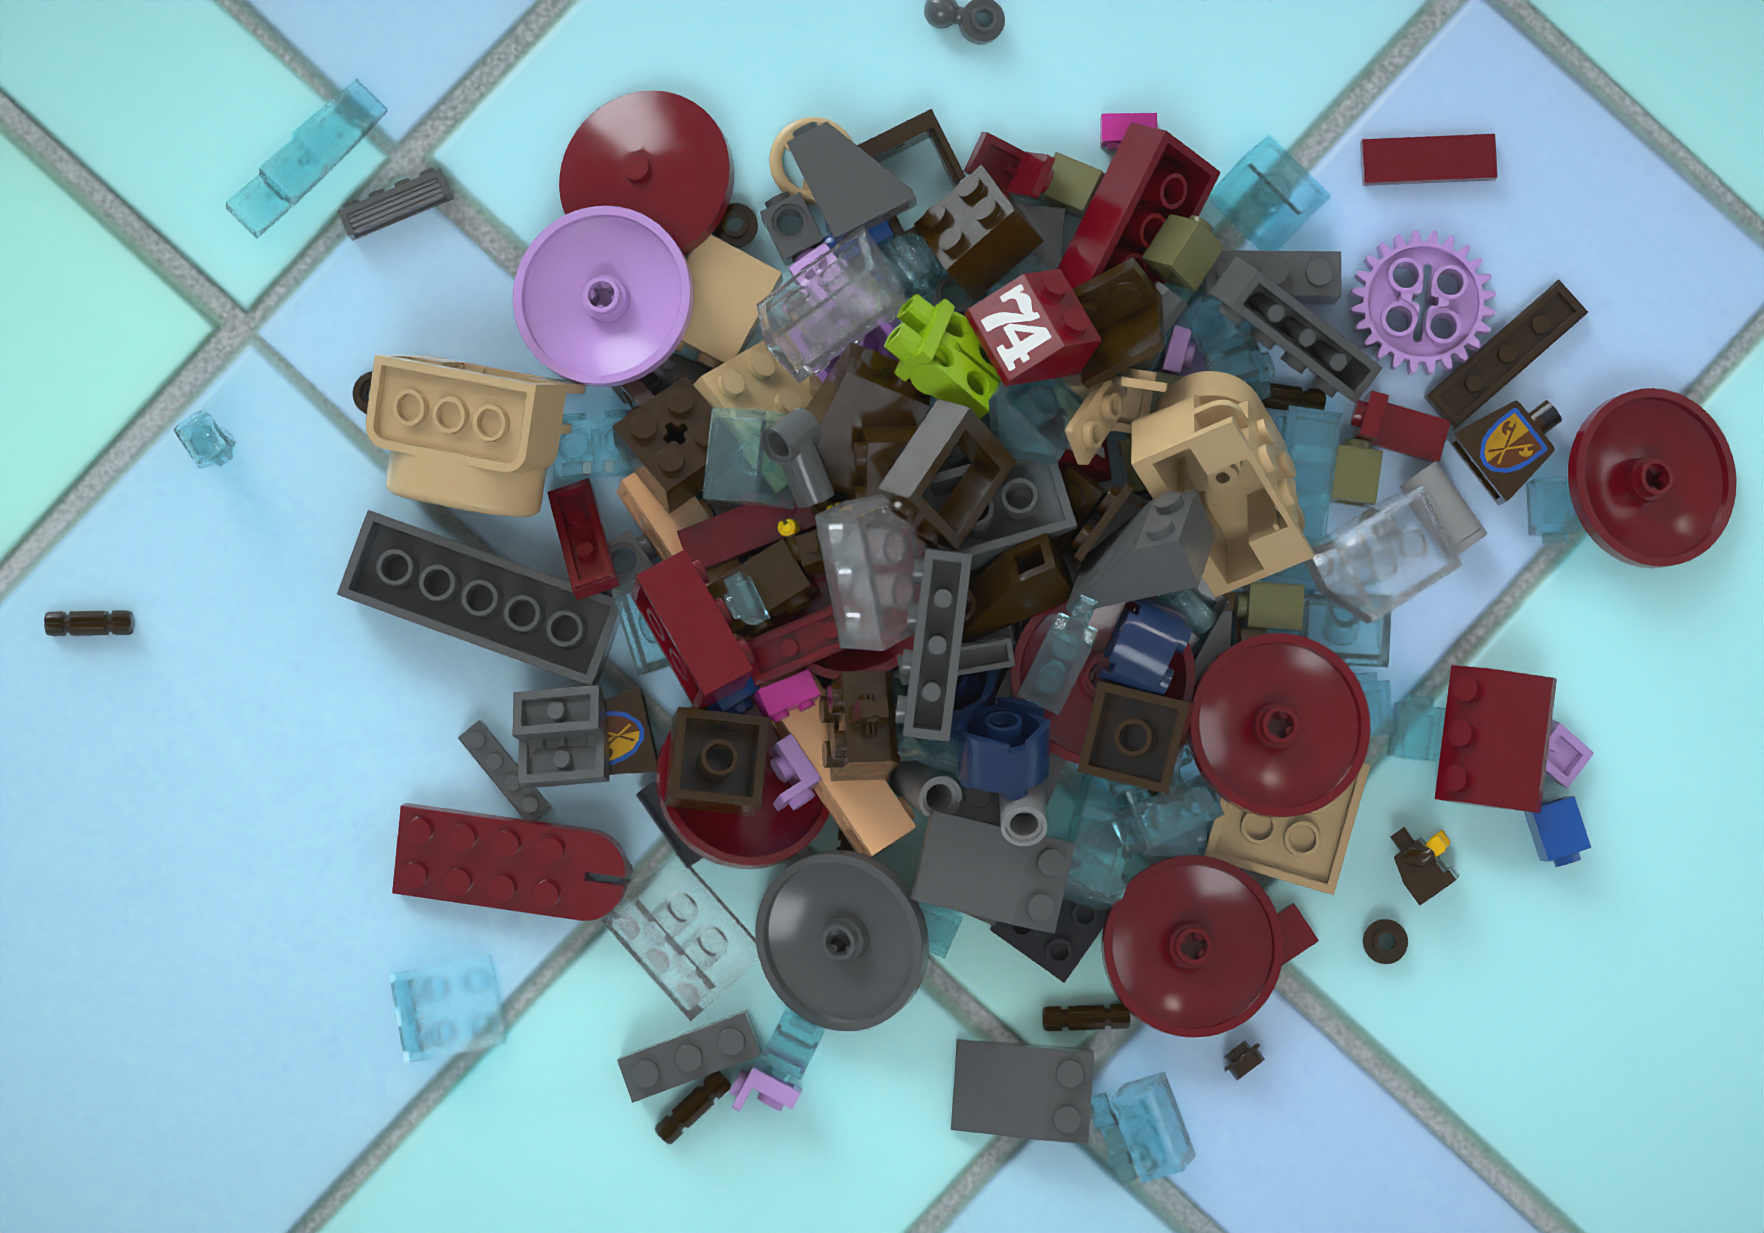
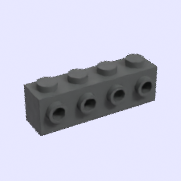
M1237 256L1209 292L1222 303L1217 311L1237 326H1240L1244 320L1254 327L1249 333L1252 338L1270 351L1275 344L1285 352L1280 359L1301 375L1306 368L1316 376L1311 383L1331 398L1339 392L1356 404L1383 368L1267 276Z
M926 547L924 557L915 556L912 584L921 585L919 604L909 603L906 627L908 631H915L913 650L904 649L901 677H908L910 679L908 695H898L895 723L904 724L903 736L947 742L950 740L972 553Z

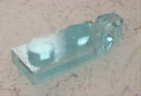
M1080 595L1070 617L1059 612L1056 620L1053 619L1017 696L1036 703L1057 715L1060 714L1096 640L1095 636L1098 630L1088 624L1098 604L1097 601Z

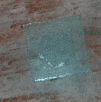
M738 572L723 580L729 593L724 595V599L729 611L736 620L741 618L743 622L755 626L770 618L750 576Z

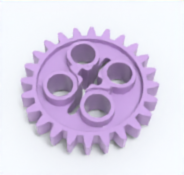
M1414 230L1410 234L1409 243L1406 244L1400 234H1397L1393 238V250L1384 243L1379 244L1376 249L1380 260L1368 255L1363 262L1370 272L1357 271L1354 276L1364 286L1352 288L1349 293L1351 297L1361 300L1360 304L1351 307L1349 310V314L1362 316L1363 319L1353 330L1354 332H1368L1369 336L1363 342V348L1376 344L1379 349L1374 359L1378 361L1386 354L1392 357L1390 369L1393 371L1403 361L1407 362L1408 375H1413L1418 365L1422 364L1426 375L1430 376L1434 373L1436 362L1447 372L1452 368L1451 356L1460 363L1468 359L1464 346L1474 351L1481 347V343L1474 334L1487 335L1491 330L1481 321L1482 319L1492 318L1496 312L1484 306V302L1496 296V292L1483 290L1482 285L1492 278L1491 274L1477 275L1475 270L1481 265L1483 260L1478 258L1468 262L1465 259L1470 249L1469 245L1462 247L1458 252L1453 250L1454 236L1452 235L1443 244H1438L1437 232L1433 230L1428 235L1426 242H1422L1418 230ZM1428 264L1431 266V274L1425 292V302L1432 304V306L1422 314L1421 340L1416 342L1413 339L1420 306L1412 302V300H1415L1423 290L1424 265ZM1394 269H1408L1414 277L1413 286L1410 288L1398 286L1393 279ZM1447 274L1456 280L1458 284L1456 294L1447 295L1439 290L1437 285L1439 275ZM1390 311L1402 313L1407 320L1406 331H1393L1386 322L1387 313ZM1442 318L1449 323L1451 327L1450 338L1440 339L1432 333L1430 325L1432 319Z

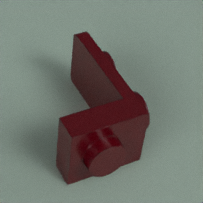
M981 132L963 172L970 175L982 164L1010 195L1037 199L1040 194H1043L1049 188L1053 180L1054 170L1052 167L1055 158L1048 154L1025 152L988 132Z
M1373 390L1363 400L1357 401L1350 419V425L1355 426L1352 439L1370 441L1373 446L1431 463L1440 461L1450 427L1449 420L1388 403L1389 395Z

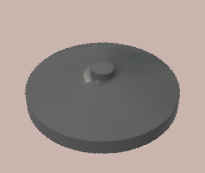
M830 850L812 854L790 865L774 879L767 889L758 910L755 930L756 947L766 979L787 1007L803 1019L817 1026L836 1031H859L883 1023L897 1014L912 1000L926 973L929 957V937L923 912L918 901L910 899L912 891L906 883L889 867L878 860L847 850Z

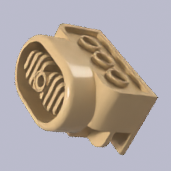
M375 355L366 416V432L369 440L375 446L390 450L386 476L387 490L403 498L483 514L510 517H530L538 514L542 505L546 470L556 459L560 434H571L572 430L571 423L562 421L566 394H584L586 385L429 355Z
M1203 371L1187 375L1167 388L1166 392L1161 396L1155 412L1132 421L1131 464L1152 498L1156 499L1170 491L1183 493L1197 490L1216 535L1202 575L1214 597L1314 558V551L1303 534L1305 517L1298 504L1296 481L1294 480L1297 474L1294 463L1287 453V447L1282 435L1253 388L1245 381L1234 375L1218 371Z

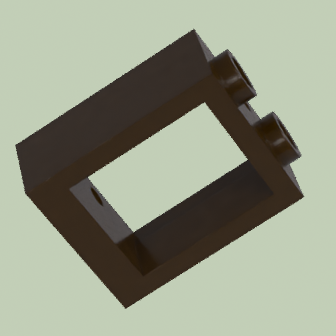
M932 109L857 145L880 163L920 142L930 139L953 187L955 188L966 177ZM897 216L887 220L894 233V241L899 251L908 246L911 251H916L928 245L915 226L904 231Z
M937 399L878 487V490L891 502L889 505L890 511L900 519L909 522L915 528L913 535L920 542L934 549L941 545L958 551L1015 465L1016 459L970 407ZM957 445L972 463L939 513H937L922 497V494L954 446Z

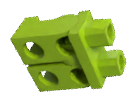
M915 294L901 306L897 318L902 323L893 329L883 346L900 360L895 374L903 381L910 378L914 387L924 394L932 395L936 399L970 407L979 418L983 417L990 411L1000 387L999 382L1001 379L967 318L958 312H954L955 306L944 298L933 307L920 295Z

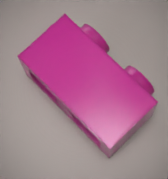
M1157 113L1101 114L1100 147H1107V150L1117 151L1130 123L1157 128Z
M807 669L757 690L753 698L763 717H769V720L773 719L774 722H779L789 717V712L799 708V711L802 712L815 706L814 701L821 694L810 670Z

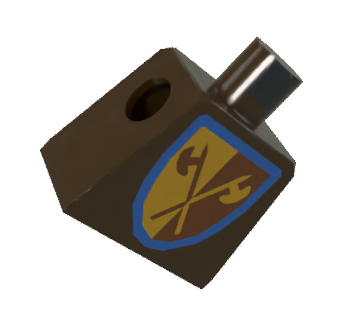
M1516 400L1458 430L1448 437L1447 440L1499 506L1512 498L1555 451L1554 446L1545 434L1561 423L1562 418L1557 409L1547 400L1529 413Z
M641 687L632 688L604 700L608 728L610 775L656 772L658 754L643 689Z

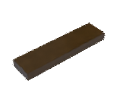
M1557 280L1424 398L1443 419L1449 420L1450 427L1454 431L1589 312L1560 280Z

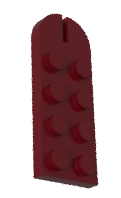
M404 803L400 806L392 894L579 921H592L606 916L621 902L632 880L625 879V877L633 869L621 845L612 836L599 830ZM589 873L623 878L617 883L598 881L593 876H590Z

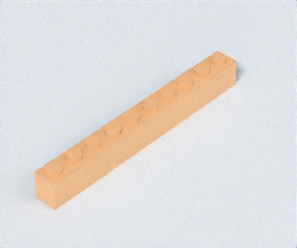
M635 472L621 480L616 492L661 561L683 551L677 534L678 530L714 517L706 501L703 499L698 500L695 496L669 514ZM738 559L707 570L710 582L705 584L706 587L740 566L741 564ZM734 634L737 640L743 638L745 641L751 639L749 635L744 638ZM800 668L796 671H793L772 681L764 683L759 687L764 688L768 685H771L785 678L793 676L797 673L805 671L806 669ZM811 672L821 694L814 701L816 705L802 712L797 708L789 712V717L779 722H774L771 719L769 723L781 740L790 734L793 735L822 778L814 788L815 792L855 852L873 858L916 828L912 821L915 818L914 813L902 796L896 797L887 783L889 776L885 780L831 781L830 768H824L822 761L823 741H828L827 723H821L819 717V700L821 696H825L829 686L827 684L821 685L815 674Z

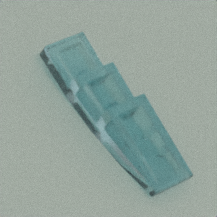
M356 78L293 131L292 140L259 167V174L226 201L225 209L258 239L308 194L384 117L388 108Z

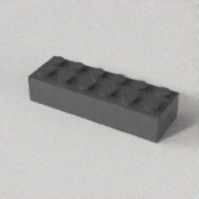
M370 510L366 513L336 594L588 686L598 685L627 606L623 601L601 593L577 601L572 591L571 583Z

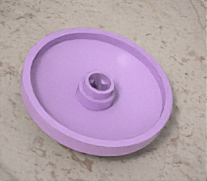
M615 206L583 208L552 222L527 248L517 269L513 287V309L516 324L521 337L533 355L547 368L564 379L593 387H612L630 383L648 375L662 365L672 355L684 337L690 322L694 301L693 282L688 263L672 237L659 224L645 215Z

